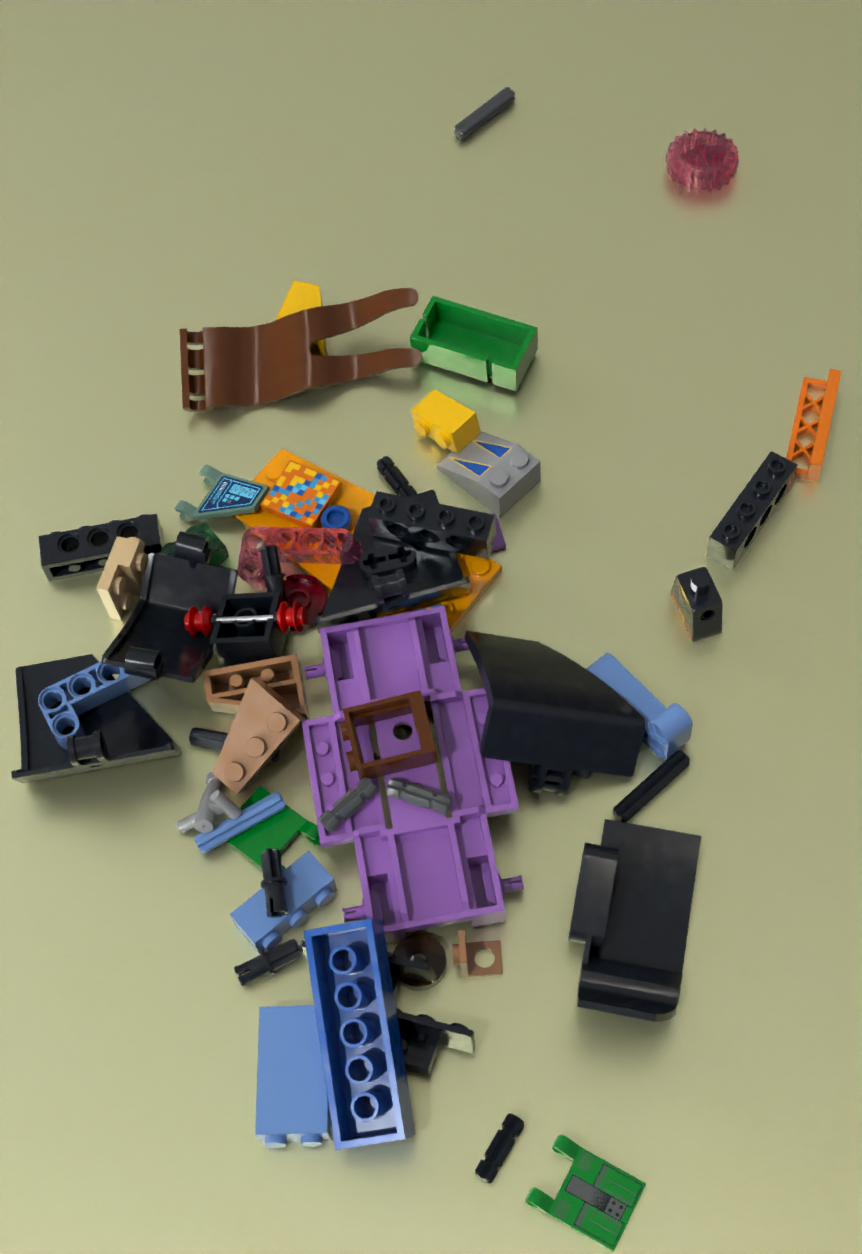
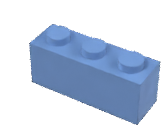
M307 851L283 871V877L288 881L285 886L287 908L289 911L287 915L284 916L281 912L282 917H267L266 898L263 888L230 914L235 926L259 954H261L260 951L263 949L271 950L276 947L287 931L292 927L294 929L300 927L308 919L309 913L318 906L323 907L327 905L335 896L337 887L334 878L310 851Z

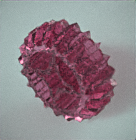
M694 128L692 133L684 131L682 137L676 136L674 142L670 143L668 154H666V169L668 174L671 175L672 182H677L679 188L687 186L688 192L692 189H697L699 194L702 190H707L709 193H711L713 188L721 190L723 184L729 185L731 178H734L739 164L737 146H734L733 139L726 138L725 133L718 135L716 129L712 132L707 131L706 128L703 131H697Z

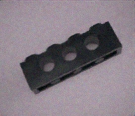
M772 451L768 454L710 535L707 557L731 570L736 567L793 486L798 464Z
M376 491L368 514V521L373 536L489 559L497 534L495 515L379 491Z
M143 514L136 518L112 520L105 524L82 526L78 529L63 532L55 531L39 536L41 567L48 581L103 571L117 536L141 539L145 543L144 552L147 556L151 552L166 554L163 530L157 514Z

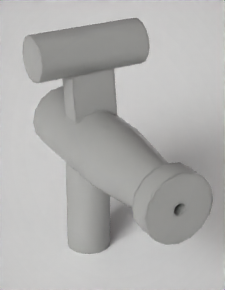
M212 772L207 775L205 781L207 786L201 797L198 811L177 822V829L181 833L192 828L202 833H209L213 830L217 815L226 813L233 820L240 816L242 810L221 792L225 784Z

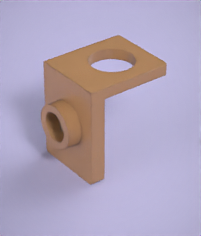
M458 930L459 944H452L454 965H460L462 978L502 975L500 940L466 943L465 930ZM480 950H489L494 954L495 960L491 966L482 968L476 964L475 955Z

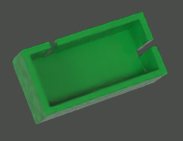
M432 296L422 314L423 319H419L410 336L411 349H418L421 352V362L484 382H488L490 378L494 385L517 391L538 350V327Z

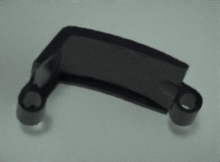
M180 531L175 543L174 556L157 552L148 554L140 600L120 633L102 655L101 662L103 664L124 668L125 674L153 680L167 677L194 683L214 655V651L209 644L211 636L206 637L203 631H200L198 637H192L190 632L185 629V614L189 612L192 606H196L199 612H201L202 608L207 605L210 606L214 614H217L222 594H235L238 577L236 569L209 564L211 555L209 537Z

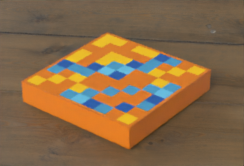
M290 460L260 506L267 513L313 532L321 520L323 511L331 505L342 488V483L338 479Z

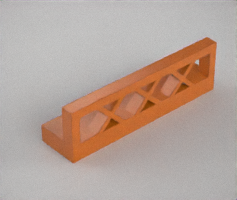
M830 369L827 381L808 377L803 379L786 459L794 461L802 456L809 464V469L797 468L795 478L819 481L841 370ZM807 388L824 390V396L813 400L807 393ZM812 409L819 419L808 423L802 414ZM808 433L814 442L803 447L797 440V437Z

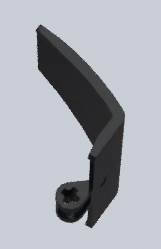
M434 490L408 496L409 498L439 503ZM371 506L362 508L322 616L315 617L318 633H320L319 628L369 620L469 593V577H463L455 552L408 543L414 547L417 564L411 572L404 574L403 569L399 568L393 574L382 577L373 575L370 576L371 580L365 579L359 568V558L365 551L404 542L373 536L368 521ZM405 554L399 555L401 562L407 561ZM375 561L369 562L371 569L377 568Z
M466 631L464 638L477 665L489 704L479 751L482 757L533 764L529 772L528 786L530 791L534 793H540L544 790L552 791L558 796H564L568 791L573 770L625 777L633 776L645 731V719L617 692L575 661L538 641Z

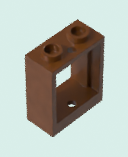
M421 690L343 709L345 721L339 722L343 741L350 740L352 751L346 752L350 771L357 770L360 780L364 777L373 779L438 762ZM412 713L421 749L364 763L356 727Z

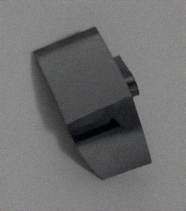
M605 819L601 845L585 842L568 941L584 944L578 983L577 1007L654 1022L669 1020L676 1014L683 977V963L701 836Z

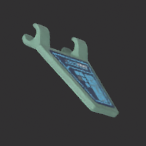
M205 465L199 474L205 477L204 483L212 487L198 508L186 501L180 500L174 509L176 512H180V519L186 522L256 512L270 488L264 484L222 473L212 466Z

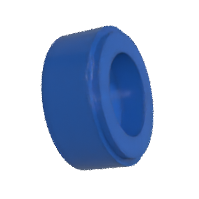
M330 506L321 515L323 530L331 536H341L351 528L350 512L343 506Z

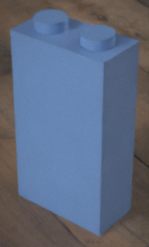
M314 1005L259 1007L255 1135L261 1143H265V1146L270 1148L285 1147L287 1142L301 1141L302 1146H321L322 1141L331 1140L332 1124Z

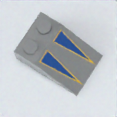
M482 431L458 454L452 451L436 465L439 471L500 518L541 481V466L537 458L518 444Z

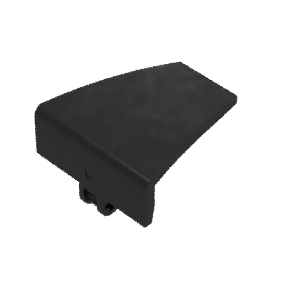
M92 654L16 668L21 769L11 771V777L15 781L29 783L181 755V748L143 707L126 692L77 716L85 736L78 738L75 735L67 736V749H64L58 744L38 703L39 694L46 687L99 663V661ZM110 675L106 680L112 681L115 680V678L112 675ZM91 688L81 689L78 695L88 693ZM62 702L52 703L49 709L59 707ZM68 727L61 734H70L75 727Z

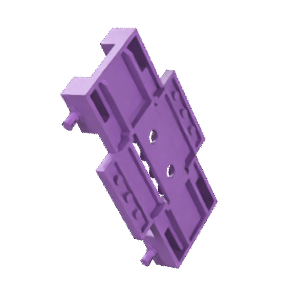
M445 606L319 628L324 653L323 664L304 666L307 680L325 676L329 684L333 715L301 722L321 847L325 848L352 842L355 844L363 899L361 906L342 908L344 922L370 918L382 919L386 943L403 940L406 938L405 932L469 920L472 921L473 927L505 922L504 893L524 890L521 875L501 879L497 870L487 818L519 812V804L510 761L484 758L480 755L482 733L489 704L484 688L464 692L461 690L455 660L456 652L469 650L465 638L453 639L449 630ZM421 690L423 702L430 700L447 792L452 797L450 807L452 817L446 818L445 814L435 812L432 807L430 809L422 808L404 802L403 798L398 800L387 795L393 828L386 829L377 777L371 779L378 788L377 793L370 799L365 798L363 800L365 803L346 820L342 819L339 821L341 825L333 832H329L320 823L319 817L327 809L331 811L333 809L332 805L351 788L355 790L358 787L356 784L360 781L357 770L350 771L346 752L352 751L350 740L343 741L339 722L345 721L343 709ZM412 713L374 722L381 759L421 749ZM369 724L356 727L364 763L375 761ZM406 724L412 728V734L408 739L400 740L394 736V730L398 725ZM436 763L384 776L386 789L391 778H398L404 780L406 785L410 782L435 790L434 793L437 795L441 792Z

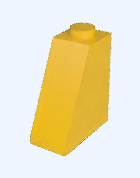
M294 280L275 321L302 310L323 306L320 286ZM326 339L312 344L310 349L312 355H328Z

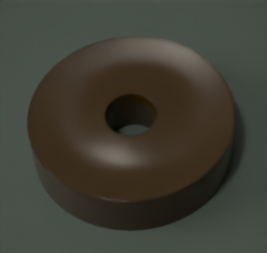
M426 934L410 935L401 940L393 951L397 958L408 959L410 956H416L427 960L437 976L435 983L402 977L401 984L410 990L424 991L431 989L443 979L446 973L447 959L445 950L440 942L432 936Z

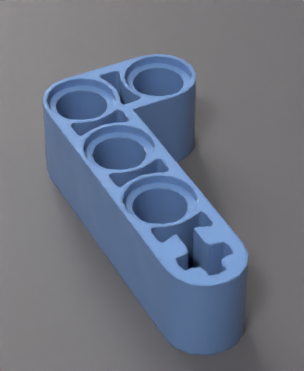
M605 653L586 668L617 692L644 717L645 731L642 741L658 757L666 760L691 739L693 723L686 710L677 703H673L666 708L614 656Z
M99 662L46 687L39 694L38 703L58 744L62 748L67 749V736L75 735L76 738L85 736L77 716L152 679L125 674L124 668ZM112 674H119L115 680H106ZM91 688L88 693L78 695L81 689ZM62 702L59 707L49 709L52 703ZM68 727H75L73 732H71L70 734H61L64 729Z

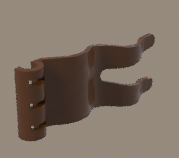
M413 288L386 290L347 303L302 310L258 326L203 327L201 332L187 331V328L180 329L183 410L188 412H207L213 410L214 407L264 405L313 388L352 382L394 369L417 367L422 361V354L418 349L393 348L345 356H314L310 351L312 344L317 341L344 334L392 311L416 305L418 302L417 291ZM187 345H203V349L191 350L188 349ZM188 370H204V374L190 375ZM189 395H191V396H202V395H205V400H201V401L190 400Z

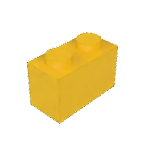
M433 389L411 409L415 430L420 435L428 436L435 440L440 447L448 448L456 454L481 433L476 412L436 389Z

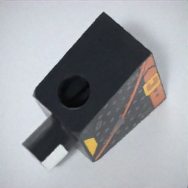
M700 567L677 575L671 589V596L692 642L722 633L723 603L708 569Z

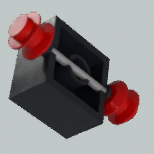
M280 591L222 594L217 614H214L208 605L204 606L201 612H199L196 606H192L184 617L185 629L190 632L192 637H198L200 631H203L206 637L211 636L209 644L221 666H233L281 657L290 627L294 626L297 632H301L308 623L307 608L303 607L300 601H295L293 607H289Z

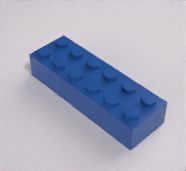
M370 918L305 930L304 938L335 1150L404 1140L415 1136V1126L382 919Z

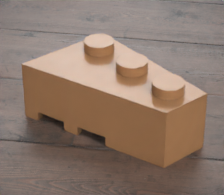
M297 654L203 671L206 700L214 712L236 714L251 677L258 676L306 718L305 720H310L301 664Z
M258 676L251 677L212 774L236 795L243 792L302 724L301 721H304L306 718Z

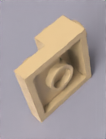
M116 537L96 587L111 619L122 621L125 611L131 607L132 595L141 597L148 556L144 552V541L136 537Z

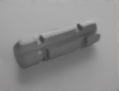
M364 777L356 784L358 787L355 790L351 788L332 805L333 809L331 811L327 809L319 817L320 823L329 832H333L341 825L339 821L342 819L346 820L365 803L363 801L365 798L370 799L377 793L378 788L370 778Z
M391 778L387 785L386 792L389 797L398 800L403 798L404 802L426 809L432 807L435 812L447 814L452 804V797L441 792L437 795L434 793L435 790L410 782L406 785L404 780L398 778Z

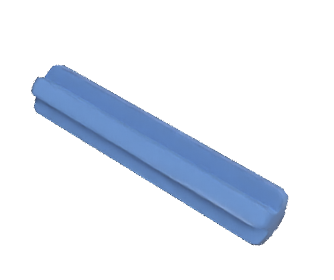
M274 792L242 810L237 819L233 820L229 817L215 825L211 832L198 834L194 838L195 843L202 853H206L286 808V804L280 793Z

